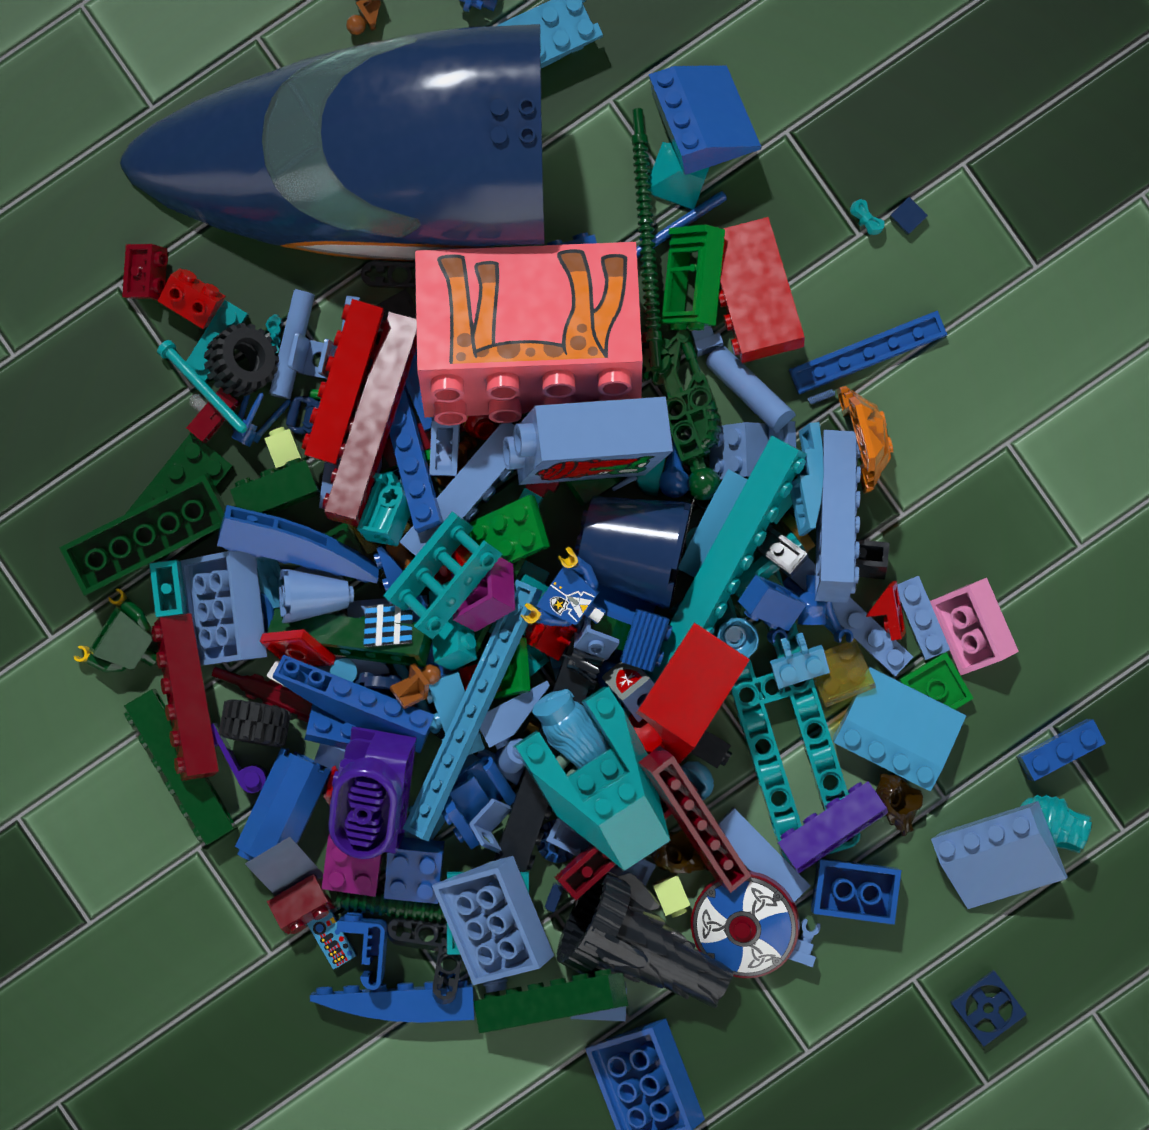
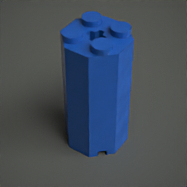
M282 747L235 845L239 849L237 855L247 860H252L288 837H291L298 845L327 783L331 769L325 768L323 771V765L314 762L313 759L298 752L288 755L289 749Z

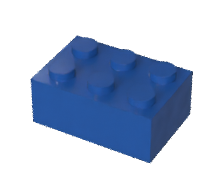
M821 858L817 861L811 912L819 915L895 925L902 870L894 867Z

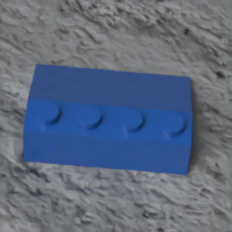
M727 65L672 66L649 74L653 98L685 175L761 150L760 142Z
M666 1018L642 1025L585 1048L616 1130H693L705 1120Z

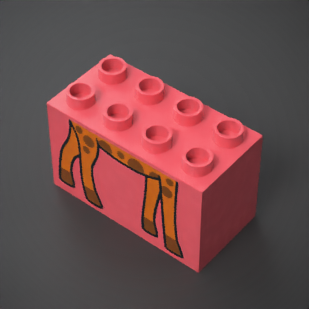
M636 242L415 251L417 371L425 417H434L435 422L442 425L462 424L467 420V416L489 415V419L494 422L512 423L520 420L523 413L530 412L537 405L641 398L642 343Z

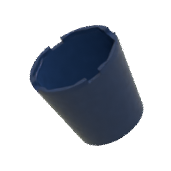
M593 496L589 509L583 511L582 527L577 537L575 554L592 566L599 585L669 610L684 546L682 542L684 533L687 531L692 503Z

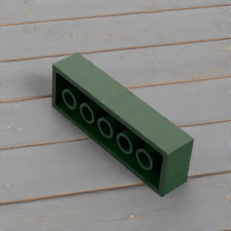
M209 473L59 547L85 596L219 529L226 506Z

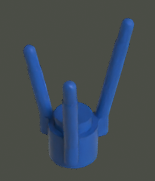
M263 393L258 394L246 420L243 418L250 395L244 396L238 417L246 424L247 430L244 433H239L233 427L232 430L234 432L231 437L249 447L253 441L258 443L262 435L290 405V399L286 400L256 432L257 426L251 422L263 398Z

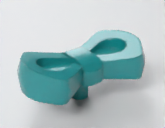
M859 199L854 201L850 207V213L860 219L858 222L859 226L865 225L867 232L871 235L881 233L885 226L884 220L872 216L868 210L866 200Z

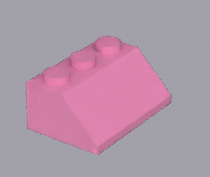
M987 578L930 601L960 675L1002 661L1019 652Z

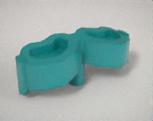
M277 314L269 317L265 324L267 330L271 333L270 337L273 339L271 344L272 346L276 345L278 350L275 352V356L280 351L281 338L279 334L282 332V318Z

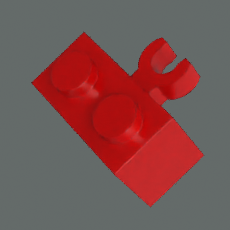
M535 622L528 625L523 638H527L528 645L559 661L566 646L570 645L573 633L577 632L578 629L573 624L569 627H560Z

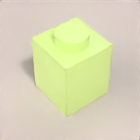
M284 427L274 429L269 432V437L264 438L277 470L286 468L285 463L293 459L300 458L303 460L294 434L290 429L285 430Z
M677 873L652 884L665 916L671 914L672 918L687 912L686 907L690 906V903Z

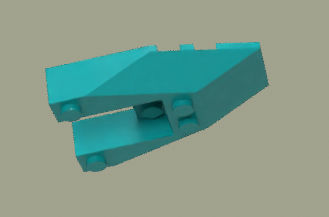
M603 687L581 701L611 747L601 755L567 776L539 732L535 731L512 747L556 816L625 871L669 842L670 837L659 794L638 763L648 753L610 688Z

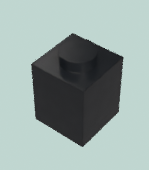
M705 730L697 745L691 751L692 754L717 769L720 764L725 766L732 755V752L729 751L731 745Z

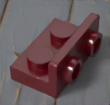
M126 244L123 298L153 299L158 301L166 285L167 248L155 244Z

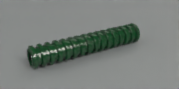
M337 891L335 904L337 910L345 908V911L353 909V912H358V910H362V913L370 911V914L378 912L381 916L383 913H387L389 917L391 914H395L397 918L403 915L405 919L410 916L412 920H416V917H418L421 921H424L426 918L429 919V922H432L434 919L437 920V923H441L442 920L447 924L439 902L438 904L384 899V891L381 894L376 893L375 897Z

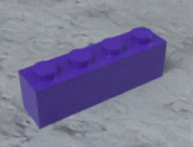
M869 782L865 784L857 783L848 790L849 794L841 800L835 798L825 806V811L819 815L817 813L811 814L803 821V826L797 830L791 828L780 836L782 840L778 844L798 874L888 813L887 807Z

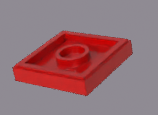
M304 629L263 633L260 639L261 644L280 660L283 655H286L313 667L333 665L336 658L335 655Z

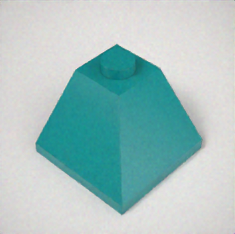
M662 142L650 174L651 180L648 183L651 184V188L648 190L652 192V196L693 210L697 204L710 167L685 175L672 143Z

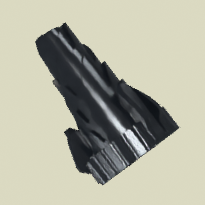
M608 871L578 898L565 923L557 949V960L559 963L580 974L588 973L595 975V971L611 969L612 974L623 973V977L633 982L639 983L642 981L663 989L664 987L685 999L691 996L712 1008L718 1006L719 999L724 995L733 978V971L716 959L696 950V944L686 940L680 932L665 924L662 918L651 912L659 908L660 902L655 899L653 894L637 877L630 873L617 876Z

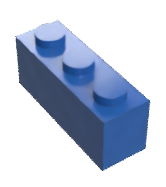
M1085 719L1016 757L1028 780L1036 781L1106 744L1094 720Z

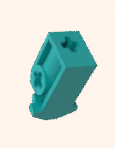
M393 472L375 473L373 478L376 482L357 529L367 541L398 546L410 516L404 487Z

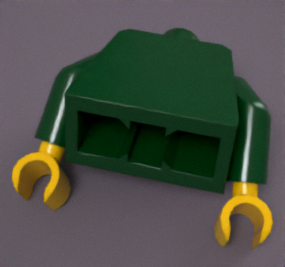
M115 589L121 594V598L118 601H114L111 597H108L112 604L120 606V608L115 607L90 648L88 646H78V648L84 651V657L73 656L74 660L87 662L88 665L105 673L123 672L127 668L133 670L139 661L152 667L156 662L157 651L148 647L153 639L149 634L151 626L144 612L130 599H127L126 594L122 590Z

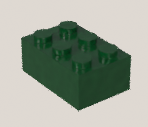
M296 458L286 462V468L281 470L271 468L261 472V477L258 479L250 480V477L235 482L236 487L230 489L236 507L270 515L319 496L321 488L312 465L307 460L303 461L300 458Z

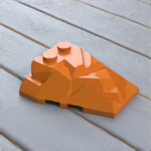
M844 386L838 388L837 395L843 416L850 415L863 462L860 465V482L863 493H868L874 489L881 472L887 466L891 458L890 453L893 452V445L887 434L884 412H879L877 405Z

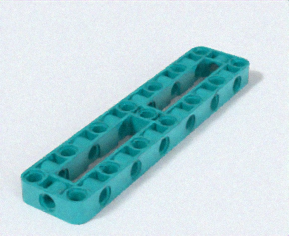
M697 527L691 529L684 540L686 550ZM756 550L752 555V564L763 556ZM778 570L773 574L772 582L784 587ZM731 596L726 603L728 606L725 614L720 619H717L713 627L715 629L713 635L716 637L718 628L728 619L737 618ZM794 622L786 633L791 647V654L800 652L796 641V634L799 633ZM765 624V625H766V628H767V631H768V633H769V631L772 630L773 628H771V627H769L767 624ZM776 634L775 643L772 644V647H774L777 657L781 658L784 657L780 642V635ZM749 660L730 692L778 844L782 840L780 836L791 828L797 830L802 824L764 704L785 697L791 700L796 716L797 728L804 750L808 754L812 767L811 773L825 810V806L835 798L841 800L849 793L813 678L805 680L800 687L789 685L780 688L776 694L770 695L765 690V684L770 679L775 680L773 672L756 677L751 660ZM744 687H748L753 691V699L748 703L742 702L739 698V692ZM811 723H817L820 727L821 732L816 738H810L807 734V727ZM760 739H766L769 743V750L765 754H759L755 750V744ZM827 775L835 776L837 781L836 786L830 790L825 789L823 786V779ZM775 791H782L785 794V801L783 804L776 806L772 803L771 796ZM860 832L827 855L855 846L860 840ZM778 844L782 857L790 863Z

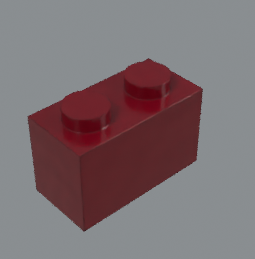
M314 874L267 901L280 929L287 934H296L306 927L305 924L314 919L320 920L329 914V910L334 908L328 893L322 889L321 880Z

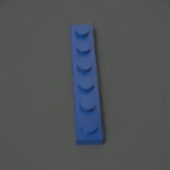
M405 384L390 430V437L414 529L421 533L441 525L443 521L432 479L429 475L430 472L408 389Z

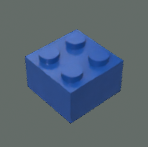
M404 837L397 854L387 853L384 899L438 904V899L432 885L442 880L445 841H426Z

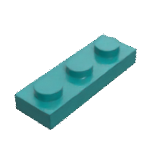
M226 300L223 301L186 361L206 383L209 380L207 374L210 373L209 369L204 367V363L208 361L204 358V354L208 350L206 347L213 338L228 327L244 323L248 317L246 312Z

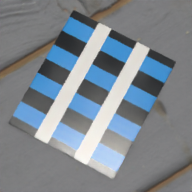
M394 604L366 606L364 647L412 643V627L396 623L412 624L413 610L408 607V609L403 611Z

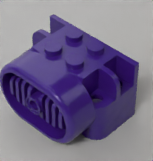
M352 726L350 742L346 746L344 759L340 762L339 770L334 773L329 816L331 839L336 847L346 855L357 859H370L384 852L397 854L405 836L403 827L407 820L416 737Z

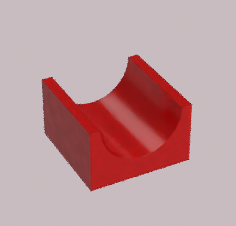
M694 622L637 710L636 714L643 719L638 722L631 714L628 717L646 752L649 754L658 746H661L672 754L678 764H680L695 748L750 659Z

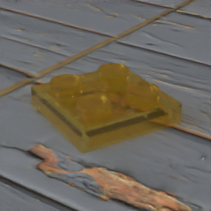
M853 639L851 643L845 642L824 651L830 673L813 679L825 707L876 688L856 639Z

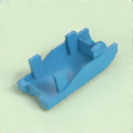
M550 0L497 25L540 24L541 68L603 37L598 23L593 24L584 8L583 2H586V0Z

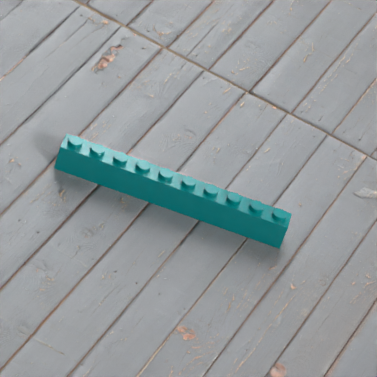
M771 435L670 623L672 626L668 641L663 640L660 651L664 652L660 667L655 666L653 672L644 671L653 683L657 681L694 622L711 634H714L715 629L713 627L717 619H720L725 614L728 606L726 603L730 595H733L740 586L739 579L743 571H746L753 562L752 555L756 547H759L766 538L765 531L769 523L777 518L780 510L778 507L782 499L790 494L793 487L791 483L795 475L803 470L807 455L805 452Z

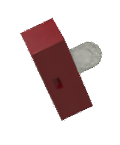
M220 387L216 392L233 412L240 405L230 394L223 393V388ZM194 394L189 399V405L198 414L186 429L206 444L225 423L226 419L202 395Z

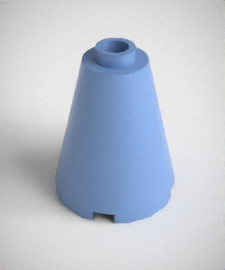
M281 569L280 579H284V585L279 587L282 623H292L346 609L349 603L354 601L353 586H348V582L345 580L290 569Z

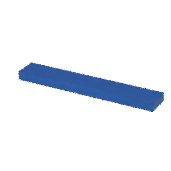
M937 310L789 369V373L796 391L800 395L946 337L947 332Z

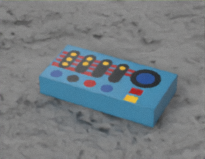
M329 910V914L320 920L314 919L307 923L331 967L335 969L356 957L357 953L344 932H337L338 920L332 910Z

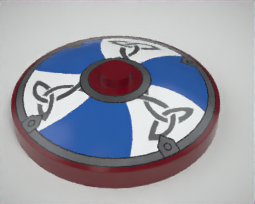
M749 871L751 877L731 893L721 886L717 880L711 881L698 896L691 915V931L697 949L729 967L733 971V976L739 978L761 977L777 970L792 954L799 936V915L790 894L774 879L753 871Z

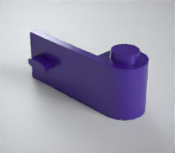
M211 724L214 746H219L241 788L248 793L261 791L269 775L268 771L260 765H252L242 769L227 739L218 734L219 724Z

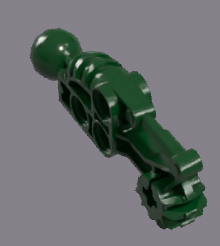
M680 330L671 340L662 338L660 342V356L662 360L661 368L651 369L649 349L642 346V352L644 353L642 355V373H644L643 379L645 381L652 378V383L655 386L664 385L668 395L666 402L670 432L681 462L685 466L689 465L691 475L688 479V491L695 499L707 501L713 498L721 483L718 473L712 468H707L704 461L711 452L710 448L719 442L717 437L721 433V428L718 427L720 416L716 414L718 408L708 379L701 372L698 365L697 356L691 342L692 337L688 331ZM682 349L694 374L686 391L678 374ZM701 395H707L708 400L706 404L697 406V398ZM674 406H683L681 414H679L678 416H671V411ZM691 429V437L685 441L680 440L682 431Z

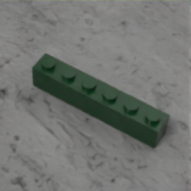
M277 608L274 610V616L271 619L267 632L304 629L333 655L346 656L341 658L407 666L415 663L417 667L423 668L426 666L432 645V639L414 627L417 622L412 624L396 623L412 627V643L364 647L365 616L353 618L340 613L335 615L323 614L292 623H282L283 617L280 615V609Z
M151 689L124 705L127 710L124 713L125 718L132 727L134 725L140 732L138 739L145 750L149 748L154 758L151 761L155 769L159 773L163 771L168 780L165 782L168 791L172 796L177 795L181 802V805H179L181 813L185 819L190 818L195 826L192 829L195 837L200 843L204 841L205 845H208L237 828V825L208 777L181 781L180 774L176 773L174 759L177 758L176 748L172 747L170 742L172 725L171 721H168L166 718V705L158 691Z
M611 969L595 971V977L589 978L588 973L572 976L573 981L567 983L566 978L550 980V986L544 987L543 982L527 985V991H522L521 987L505 989L506 995L500 996V991L485 993L484 999L474 1001L479 1034L629 1006L623 973L612 974Z

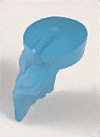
M564 689L551 692L534 705L532 712L541 722L547 741L553 748L563 754L578 769L611 748L586 708L580 703L573 701L574 695L570 690Z

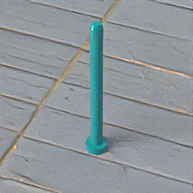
M171 340L164 341L158 347L157 353L162 358H168L237 432H246V424L175 351L176 345Z

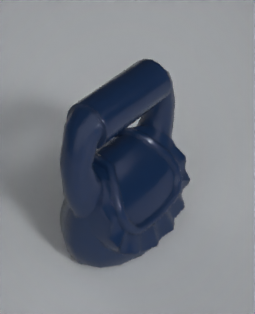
M308 396L295 397L291 400L286 420L288 429L297 435L311 434L313 424L309 423L313 408H319L320 401ZM301 402L307 404L304 421L302 422L303 426L297 428Z

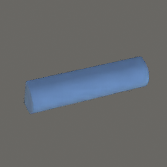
M297 289L293 292L278 355L279 362L276 363L278 370L274 374L269 393L271 396L284 399L291 398L297 372L288 367V361L295 333L303 336L306 335L315 297L312 293Z
M725 346L717 347L710 353L706 361L708 369L775 433L796 416L795 412Z

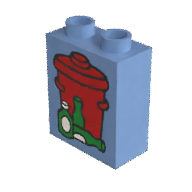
M666 397L534 406L520 424L515 425L513 436L504 437L503 440L505 467L507 470L517 469L519 485L646 475L673 451Z

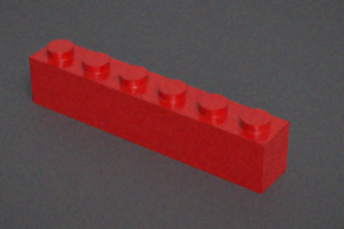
M352 299L350 305L345 304L341 317L342 320H345L343 330H337L333 343L334 346H337L335 356H329L325 371L329 372L327 382L322 381L317 397L321 398L319 408L314 407L309 423L313 424L311 434L306 433L301 449L305 450V456L337 466L341 445L345 442L348 423L353 416L356 399L360 393L364 374L367 370L384 315L383 308Z

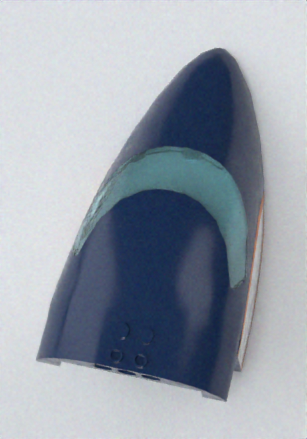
M540 24L465 27L419 33L340 49L295 62L203 97L155 122L130 142L121 157V168L134 186L169 209L221 230L273 245L324 255L367 260L415 262V251L493 248V245L545 244Z

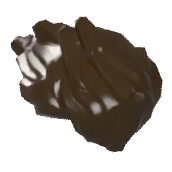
M895 773L881 774V779L875 792L887 807L888 813L885 816L890 825H895L896 830H900L902 836H906L908 832L914 830L912 822L917 811L923 806L922 791L911 787L906 779Z
M682 829L678 832H668L670 841L650 854L655 864L664 871L669 870L671 873L678 874L704 869L709 871Z

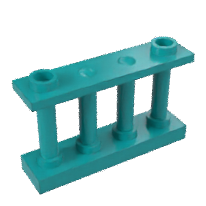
M453 511L383 595L388 601L403 611L408 609V607L411 608L420 617L414 627L431 639H434L502 556L500 551L485 540L479 546L468 535L474 527ZM460 544L472 553L463 566L451 557ZM443 565L455 575L445 588L434 578ZM426 586L437 596L428 609L416 599Z

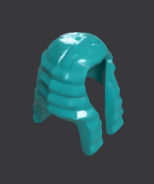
M1036 795L1035 797L1027 798L1020 805L1021 807L1039 801L1056 847L1080 853L1081 849L1086 845L1091 832L1092 822L1090 821L1092 817L1069 809L1065 799L1049 797L1048 795L1043 797Z

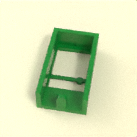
M710 225L669 228L671 241L669 243L670 249L662 312L663 319L660 320V323L670 325V330L673 331L686 330V327L690 330L703 331L705 326H716L725 229ZM690 252H698L697 264L689 266ZM688 271L696 272L692 311H685Z

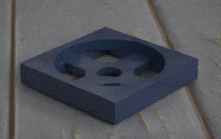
M994 970L950 1002L983 1047L1027 1015ZM993 985L999 987L1002 991L993 997H986L980 987ZM971 994L977 1002V1009L967 1016L966 1002ZM1009 1000L1012 1004V1012L1010 1018L1004 1021L998 1011L999 1007ZM991 1003L993 1011L985 1013L983 1010L984 1004ZM986 1018L990 1019L996 1028L991 1032L978 1030L974 1025Z

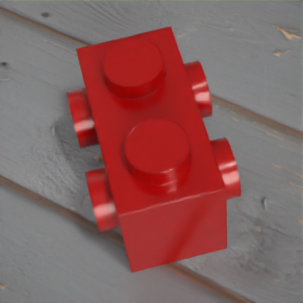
M180 268L170 275L158 302L204 329L210 324L226 296L220 293L216 286L209 283L205 284L197 279L193 272Z

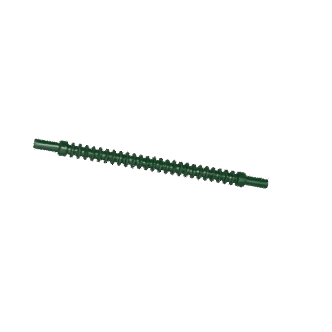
M635 108L632 110L634 135H632L631 141L632 145L635 146L632 151L636 153L633 156V159L636 160L633 166L637 168L634 170V174L637 175L634 180L638 182L635 185V188L638 189L635 195L639 197L636 200V203L639 204L636 209L640 212L637 214V218L640 219L637 224L641 226L638 229V232L641 233L638 239L642 241L639 244V247L642 248L639 253L643 256L640 259V262L643 263L640 268L644 270L641 276L645 278L642 281V284L645 285L642 291L646 293L643 296V299L646 300L643 306L647 308L644 310V314L647 315L644 321L648 322L645 325V329L648 330L645 333V339L649 343L651 369L661 368L660 342L662 341V332L659 331L661 324H658L661 318L657 316L660 313V310L657 309L660 303L656 301L659 298V295L656 294L659 288L655 286L658 283V280L655 279L658 274L654 271L657 268V265L654 264L657 259L653 257L656 253L653 247L656 244L652 242L655 236L651 234L654 232V228L651 227L654 221L650 219L653 217V213L650 212L653 207L649 205L652 202V199L649 198L652 192L648 190L651 188V184L648 183L651 178L647 175L650 173V169L647 168L650 163L646 161L649 158V155L646 154L649 150L646 147L648 136L644 132L643 109Z

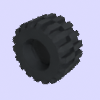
M239 323L236 326L228 327L206 347L208 350L204 354V358L208 361L204 363V367L209 369L210 373L207 376L209 379H214V386L217 389L222 387L223 393L228 395L232 392L235 397L240 395L247 396L274 378L273 375L278 370V367L275 365L279 362V356H275V352L278 350L276 345L272 346L271 344L273 339L270 336L266 337L264 335L265 331L263 329L256 330L253 324L246 326L245 323ZM233 349L241 351L247 357L250 365L249 371L238 366L233 356Z
M235 699L224 701L218 734L227 739L272 747L285 746L291 712L281 707Z

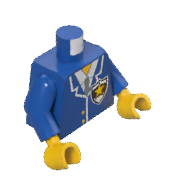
M566 548L570 555L568 558L563 559L561 556H558L563 568L536 605L539 609H536L530 603L525 604V607L531 610V613L527 616L520 614V616L527 623L537 622L548 626L569 627L572 624L577 625L582 616L585 615L598 624L605 614L606 610L593 602L600 592L598 589L599 582L590 564L576 556L572 548Z

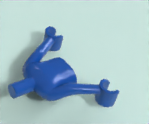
M806 575V591L797 594L806 604L798 616V624L826 625L827 615L835 630L834 640L837 643H841V635L845 633L846 642L851 643L854 638L853 633L849 629L841 627L834 612L832 602L815 601V575ZM778 627L777 629L770 630L767 635L768 641L774 644L777 633H779L780 639H787L785 629Z

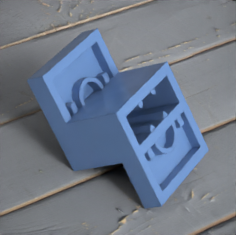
M789 421L777 433L766 423L744 422L718 426L721 428V433L717 437L719 439L718 444L710 448L709 468L718 473L721 481L728 469L748 479L771 435L796 448L795 421Z

